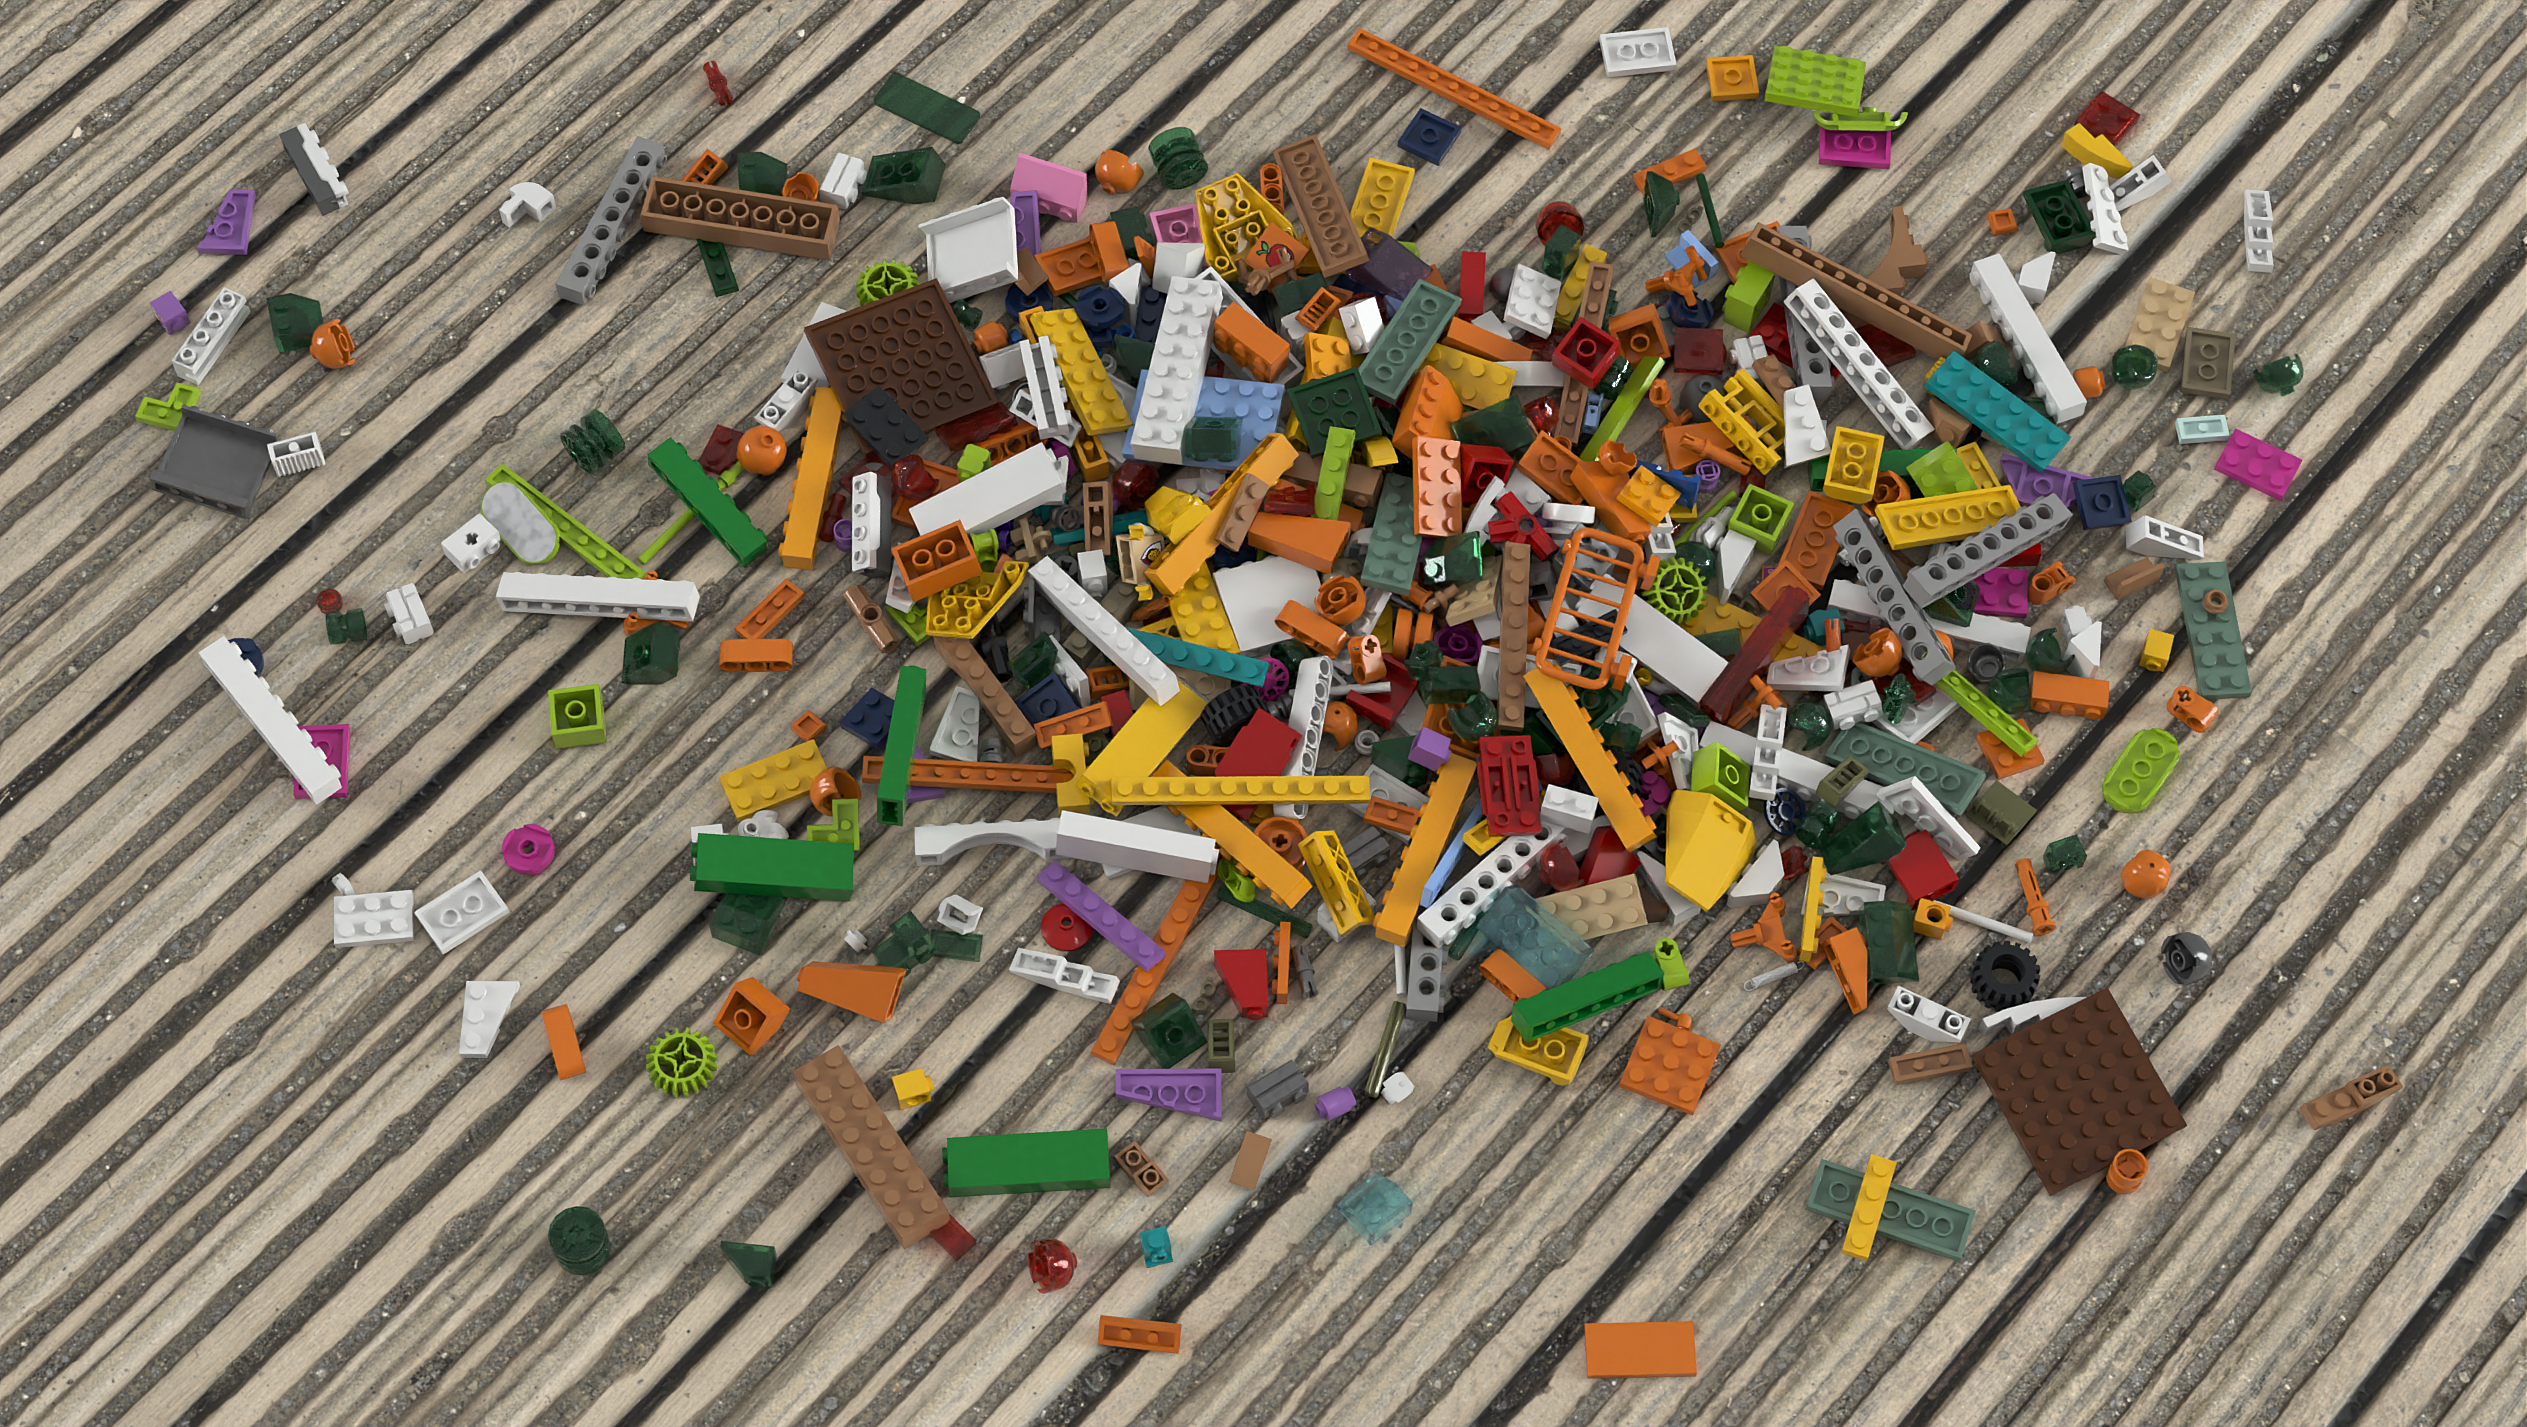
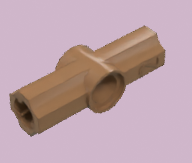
M854 584L849 587L843 594V598L860 621L863 631L869 634L882 654L894 651L900 644V639L882 615L880 606L873 602L862 584ZM870 617L876 618L875 620H867Z

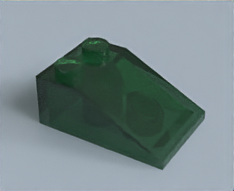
M933 147L872 156L861 193L863 196L909 204L935 202L946 164Z
M1877 801L1820 845L1819 850L1827 872L1830 875H1835L1888 861L1891 857L1900 854L1904 847L1907 846V842L1898 820L1880 801Z
M727 893L709 923L712 938L760 955L788 897Z

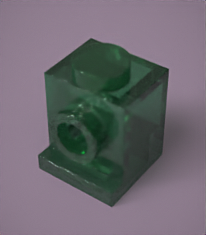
M2139 470L2126 479L2123 484L2127 503L2136 512L2155 497L2153 493L2156 485L2149 475ZM2132 491L2138 496L2137 499L2131 494Z
M1427 640L1424 644H1415L1409 660H1405L1404 665L1412 680L1434 682L1443 663L1444 656L1440 647L1435 642Z
M1616 720L1614 724L1604 722L1599 730L1605 740L1602 744L1607 747H1614L1615 749L1620 748L1624 752L1635 754L1643 731L1631 723L1626 724Z
M2076 834L2049 843L2043 855L2046 867L2051 869L2052 872L2060 869L2067 871L2075 865L2077 868H2081L2087 858V854Z

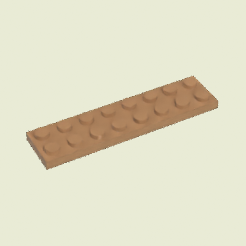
M1312 135L1273 150L1275 161L1281 169V175L1324 278L1368 262L1367 252L1317 135Z

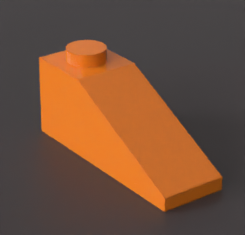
M1857 927L1830 937L1821 944L1854 1015L1867 1008L1866 940L1859 933Z

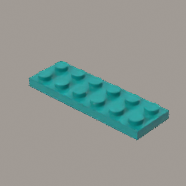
M1955 351L1948 356L1924 385L1926 389L2041 474L2071 439V436Z

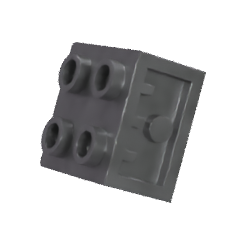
M1582 523L1577 524L1567 539L1571 540L1575 531L1586 527ZM1583 538L1579 545L1581 549L1613 559L1617 555L1604 542L1592 538ZM1563 545L1553 558V561L1561 568L1566 554L1561 553ZM1577 553L1573 568L1603 576L1611 563ZM1571 572L1570 576L1575 579L1574 582L1576 583L1573 589L1584 593L1592 591L1590 587L1595 579Z
M1029 579V587H1024L1025 609L1023 621L1025 636H1029L1030 646H1044L1043 638L1053 635L1060 644L1061 613L1044 597H1036L1034 579Z

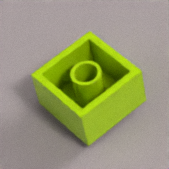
M1749 261L1745 268L1741 267L1736 276L1737 282L1735 285L1731 284L1725 294L1727 300L1722 308V311L1725 312L1723 322L1749 333L1771 297L1775 273L1752 261Z
M1948 441L1906 467L1925 497L1978 489L1977 484Z
M1749 484L1729 521L1727 533L1731 529L1756 540L1754 549L1771 556L1791 519L1795 503Z
M599 684L548 690L551 733L556 749L607 742L603 697Z
M1718 742L1694 751L1691 791L1711 793L1737 812L1747 808L1750 765Z

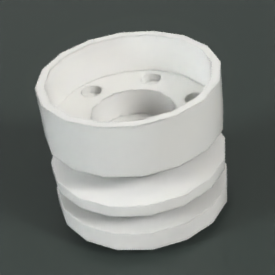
M1543 502L1542 519L1552 522V527H1544L1543 529L1546 533H1551V539L1557 544L1559 550L1577 524L1594 523L1595 507Z

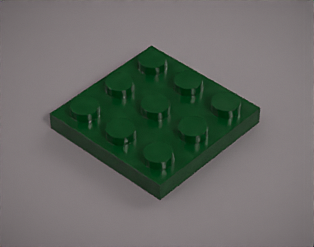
M1358 367L1287 389V394L1311 458L1324 455L1330 426L1354 430L1356 434L1353 445L1382 436L1380 425Z

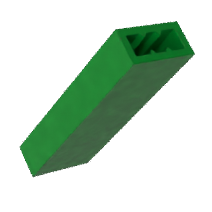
M914 665L901 666L877 794V823L903 826L926 698V669Z
M698 833L697 841L691 843V858H695V866L690 867V881H694V891L850 902L853 892L854 844Z
M1107 1128L947 1138V1147H942L943 1163H948V1172H943L944 1189L949 1188L950 1198L1110 1188Z

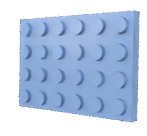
M1141 370L1130 417L1133 425L1127 430L1122 452L1125 459L1142 460L1134 458L1131 440L1149 370ZM1204 376L1183 465L1235 471L1268 433H1277L1286 392L1285 385Z

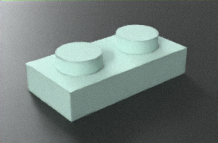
M2225 415L2177 418L2175 422L2179 444L2226 441L2230 436Z

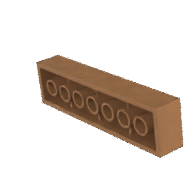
M655 176L651 178L640 214L643 230L646 232L690 239L698 238L703 241L722 242L728 245L830 260L840 224L838 205Z
M839 1045L793 1071L797 1087L904 1250L950 1222L947 1207Z

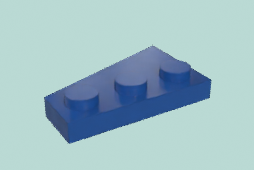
M1637 460L1635 468L1628 472L1631 479L1642 465L1682 493L1675 502L1677 505L1693 509L1697 501L1702 476L1695 474L1692 478L1682 476V471L1675 469L1672 472L1663 471L1659 465Z

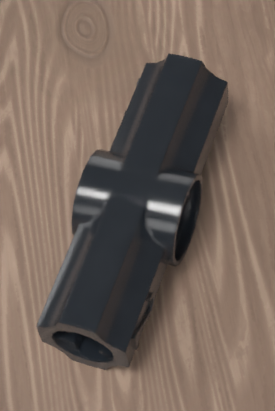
M995 613L979 631V643L983 658L987 660L988 668L1000 683H1005L1013 678V671L1008 657L1009 651L1005 634L1001 632L997 613Z

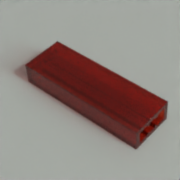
M1791 585L1786 587L1701 700L1700 717L1724 726L1727 724L1728 720L1754 688L1749 681L1755 675H1758L1759 678L1763 676L1770 663L1775 660L1808 616L1810 598L1803 589L1799 587L1794 588Z

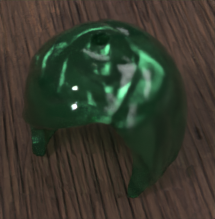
M2136 344L2118 348L2112 356L2111 371L2113 379L2123 388L2130 390L2140 389L2154 380L2157 373L2158 360L2156 354L2150 348Z
M2056 627L2042 630L2029 640L2025 657L2029 668L2033 672L2060 674L2073 662L2074 654L2065 661L2060 659V645L2053 633L2057 632Z
M2016 668L1997 673L1988 684L1987 697L2009 715L2027 712L2031 709L2028 670L2026 668Z
M1480 690L1478 691V696L1465 707L1456 711L1451 707L1447 711V719L1453 731L1461 739L1475 742L1480 737H1489L1494 732L1498 722V713L1491 700Z
M1800 701L1795 703L1786 715L1785 726L1790 725L1804 732L1807 743L1802 748V751H1809L1820 747L1829 737L1831 717L1827 709L1821 704L1813 701Z

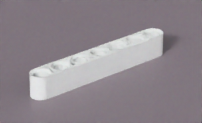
M1328 656L1303 659L1300 663L1288 726L1303 736L1293 750L1291 759L1280 776H1314L1333 675V663ZM1274 804L1273 812L1275 817L1284 816L1293 820L1303 819L1307 814L1309 804Z

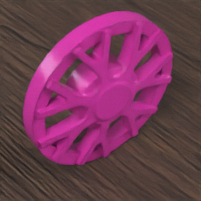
M1259 659L1271 664V670L1267 669L1263 687H1255L1257 690H1263L1260 696L1264 702L1276 699L1286 690L1289 684L1288 670L1277 659ZM1282 668L1284 672L1275 676L1274 673ZM1276 681H1283L1281 686L1275 685ZM1273 688L1275 692L1268 695L1267 690Z

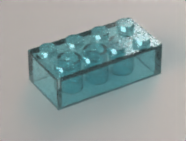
M1517 884L1503 889L1476 927L1548 990L1560 986L1566 981H1572L1594 952L1588 944Z

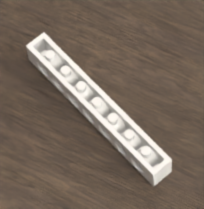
M1814 278L1796 288L1783 301L1902 450H1910L1935 430Z
M1540 820V836L1545 837V840H1537L1535 836L1538 835L1510 836L1425 910L1417 919V929L1438 949L1445 943L1447 945L1450 944L1457 937L1459 930L1463 927L1468 928L1476 920V915L1481 911H1488L1500 894L1502 896L1506 895L1518 878L1520 880L1524 879L1530 873L1531 867L1537 862L1539 864L1548 857L1549 851L1555 846L1557 848L1560 847L1567 840V835L1573 829ZM1523 851L1528 855L1522 857L1519 856L1517 852ZM1504 867L1509 869V872L1503 873L1498 869ZM1486 883L1489 884L1491 888L1484 889L1480 885ZM1470 900L1473 904L1465 905L1461 901ZM1444 916H1451V917H1453L1455 920H1453V921H1446V920L1443 919V917H1444Z

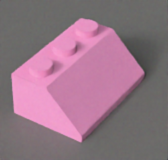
M1019 153L1010 188L1011 197L1013 192L1037 190L1040 213L1051 214L1062 220L1078 223L1088 201L1086 173Z

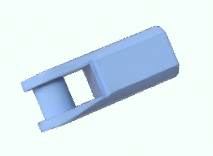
M1589 391L1581 430L1583 433L1595 434L1599 426L1604 393L1598 395L1592 394V391ZM1589 403L1599 404V406L1589 405Z

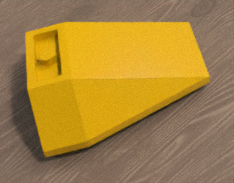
M1238 173L1195 190L1202 243L1205 245V262L1208 268L1211 266L1226 282L1238 281V272L1234 261L1246 258L1270 222H1273L1301 242L1291 222ZM1244 262L1247 271L1252 272L1253 270H1255L1250 265Z
M1005 561L1000 573L983 572V574L928 596L926 634L929 636L973 639L1021 585L1029 567L1028 562Z
M1677 789L1673 792L1667 809L1665 884L1704 911H1708L1742 874L1745 867L1751 863L1757 846L1752 821L1711 793Z

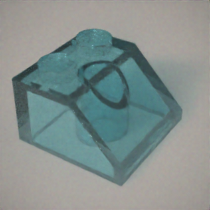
M1376 1173L1339 1202L1336 1208L1372 1246L1412 1213L1413 1202L1395 1182Z

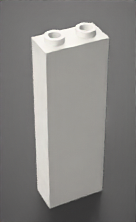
M1041 442L910 508L909 511L921 536L958 520H961L967 536L969 533L980 534L988 532L989 529L996 528L1066 493L1067 491L1063 483L1067 482L1061 468L1056 470L1053 464L1057 462V459L1052 449H1046Z
M1607 573L1603 576L1605 578L1615 580ZM1595 580L1590 587L1593 590L1590 594L1621 604L1625 589ZM1636 594L1633 595L1625 623L1628 631L1622 635L1618 649L1638 660V664L1648 669L1650 673L1698 707L1727 669L1729 662ZM1584 597L1575 606L1577 612L1595 618L1614 609L1617 612L1619 611V608ZM1576 617L1584 624L1590 622L1588 620Z
M1062 810L1057 832L1055 855L1208 883L1209 875H1215L1219 849H1214L1216 839Z

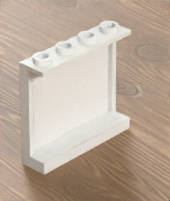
M1004 197L994 198L991 201L973 205L970 208L952 212L949 215L919 224V228L926 234L928 281L937 278L949 303L1018 281L1014 207Z
M1272 555L1262 561L1254 563L1249 561L1241 564L1239 567L1231 569L1227 567L1221 568L1213 573L1212 579L1240 649V655L1255 658L1267 653L1273 654L1305 645L1279 629L1274 620L1288 600L1296 601L1320 615L1314 603L1315 597L1317 599L1320 594L1318 589L1321 586L1315 569L1280 556Z

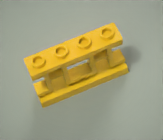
M1742 368L1734 377L1729 378L1723 386L1729 394L1723 397L1716 389H1713L1705 395L1698 406L1763 475H1766L1782 460L1776 451L1781 448L1785 451L1784 412L1768 393ZM1728 404L1735 411V413H1733L1726 405ZM1748 413L1762 429L1756 432L1743 416ZM1771 432L1779 441H1776L1769 433ZM1760 439H1762L1763 442H1764L1769 448H1767V447L1760 441Z

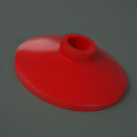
M1064 903L1049 909L1041 922L1043 939L1050 947L1059 951L1068 952L1081 948L1089 941L1093 931L1092 926ZM1070 921L1071 924L1069 926L1062 925V922Z

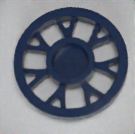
M1789 788L1776 789L1775 795L1779 803L1776 804L1775 801L1769 800L1764 802V816L1767 824L1780 835L1788 836L1795 834L1802 829L1806 821L1804 802L1795 791ZM1785 793L1790 795L1788 801H1784ZM1796 802L1798 804L1799 811H1795V807L1793 804ZM1770 807L1774 808L1775 814L1770 813ZM1794 817L1799 819L1798 825L1792 821ZM1775 818L1779 820L1778 826L1773 821ZM1784 822L1788 823L1790 831L1785 830Z

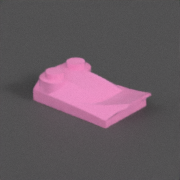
M1196 203L1150 213L1152 233L1157 242L1202 243ZM1203 257L1202 272H1204L1206 269H1208V266H1207V264H1206V262H1205V258H1204V257Z

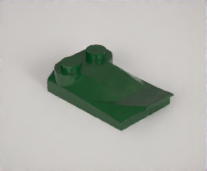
M2068 180L2039 186L2023 192V197L2044 238V248L2048 252L2061 254L2085 247L2095 239L2096 232L2091 230L2090 221Z
M1590 665L1579 676L1592 680L1598 679L1601 668ZM1610 677L1604 687L1597 690L1586 689L1573 684L1567 686L1571 685L1579 698L1575 701L1579 708L1585 707L1592 720L1588 723L1592 730L1598 729L1627 702L1631 686L1626 681L1622 691L1612 688L1613 677ZM1542 708L1536 713V716L1565 747Z

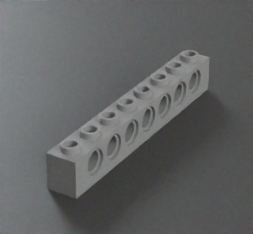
M639 136L636 137L555 283L560 298L585 306L588 299L594 296L599 279H603L606 273V266L609 261L614 259L619 243L624 241L627 228L630 223L632 224L635 221L639 206L644 204L652 176L657 177L660 168H664L667 155H665L663 144Z
M1778 226L1777 232L1811 249L1812 238L1808 236L1807 226ZM1779 276L1782 299L1784 301L1800 286ZM1783 302L1796 386L1801 387L1809 384L1814 400H1827L1830 391L1834 390L1835 386L1834 376L1830 375L1831 360Z
M2055 493L2047 497L2040 496L2031 506L2027 507L2025 505L2018 509L2013 516L2009 517L2007 515L2003 517L1994 527L1989 525L1978 536L1974 537L1971 535L1960 546L1956 547L1953 545L1942 556L1937 557L1935 555L1924 566L1912 568L1907 573L1908 578L1903 584V588L1922 609L2060 531L2066 526L2073 514Z
M1855 509L1833 526L1837 533L1835 539L1841 547L1847 550L1846 558L1852 566H1856L1859 571L1857 577L1870 590L1868 596L1881 609L1879 615L1887 624L1889 623L1892 628L1891 631L1900 640L1903 647V656L1913 664L1914 668L1912 671L1919 681L1924 680L1930 685H1934L1953 671L1956 666L1923 610L1903 588L1905 579L1868 516Z
M1452 832L1443 856L1457 836V832ZM1447 879L1438 893L1439 897L1443 896L1453 887V879ZM1422 906L1417 919L1428 908ZM1416 919L1412 932L1406 1019L1437 1022L1438 1013H1443L1444 997H1439L1440 989H1445L1446 973H1441V966L1447 965L1448 949H1443V945L1439 949L1436 946H1426L1424 942L1430 940L1417 929ZM1431 965L1434 969L1428 971L1423 969L1422 966ZM1426 988L1430 989L1432 993L1426 995L1421 993L1420 990Z

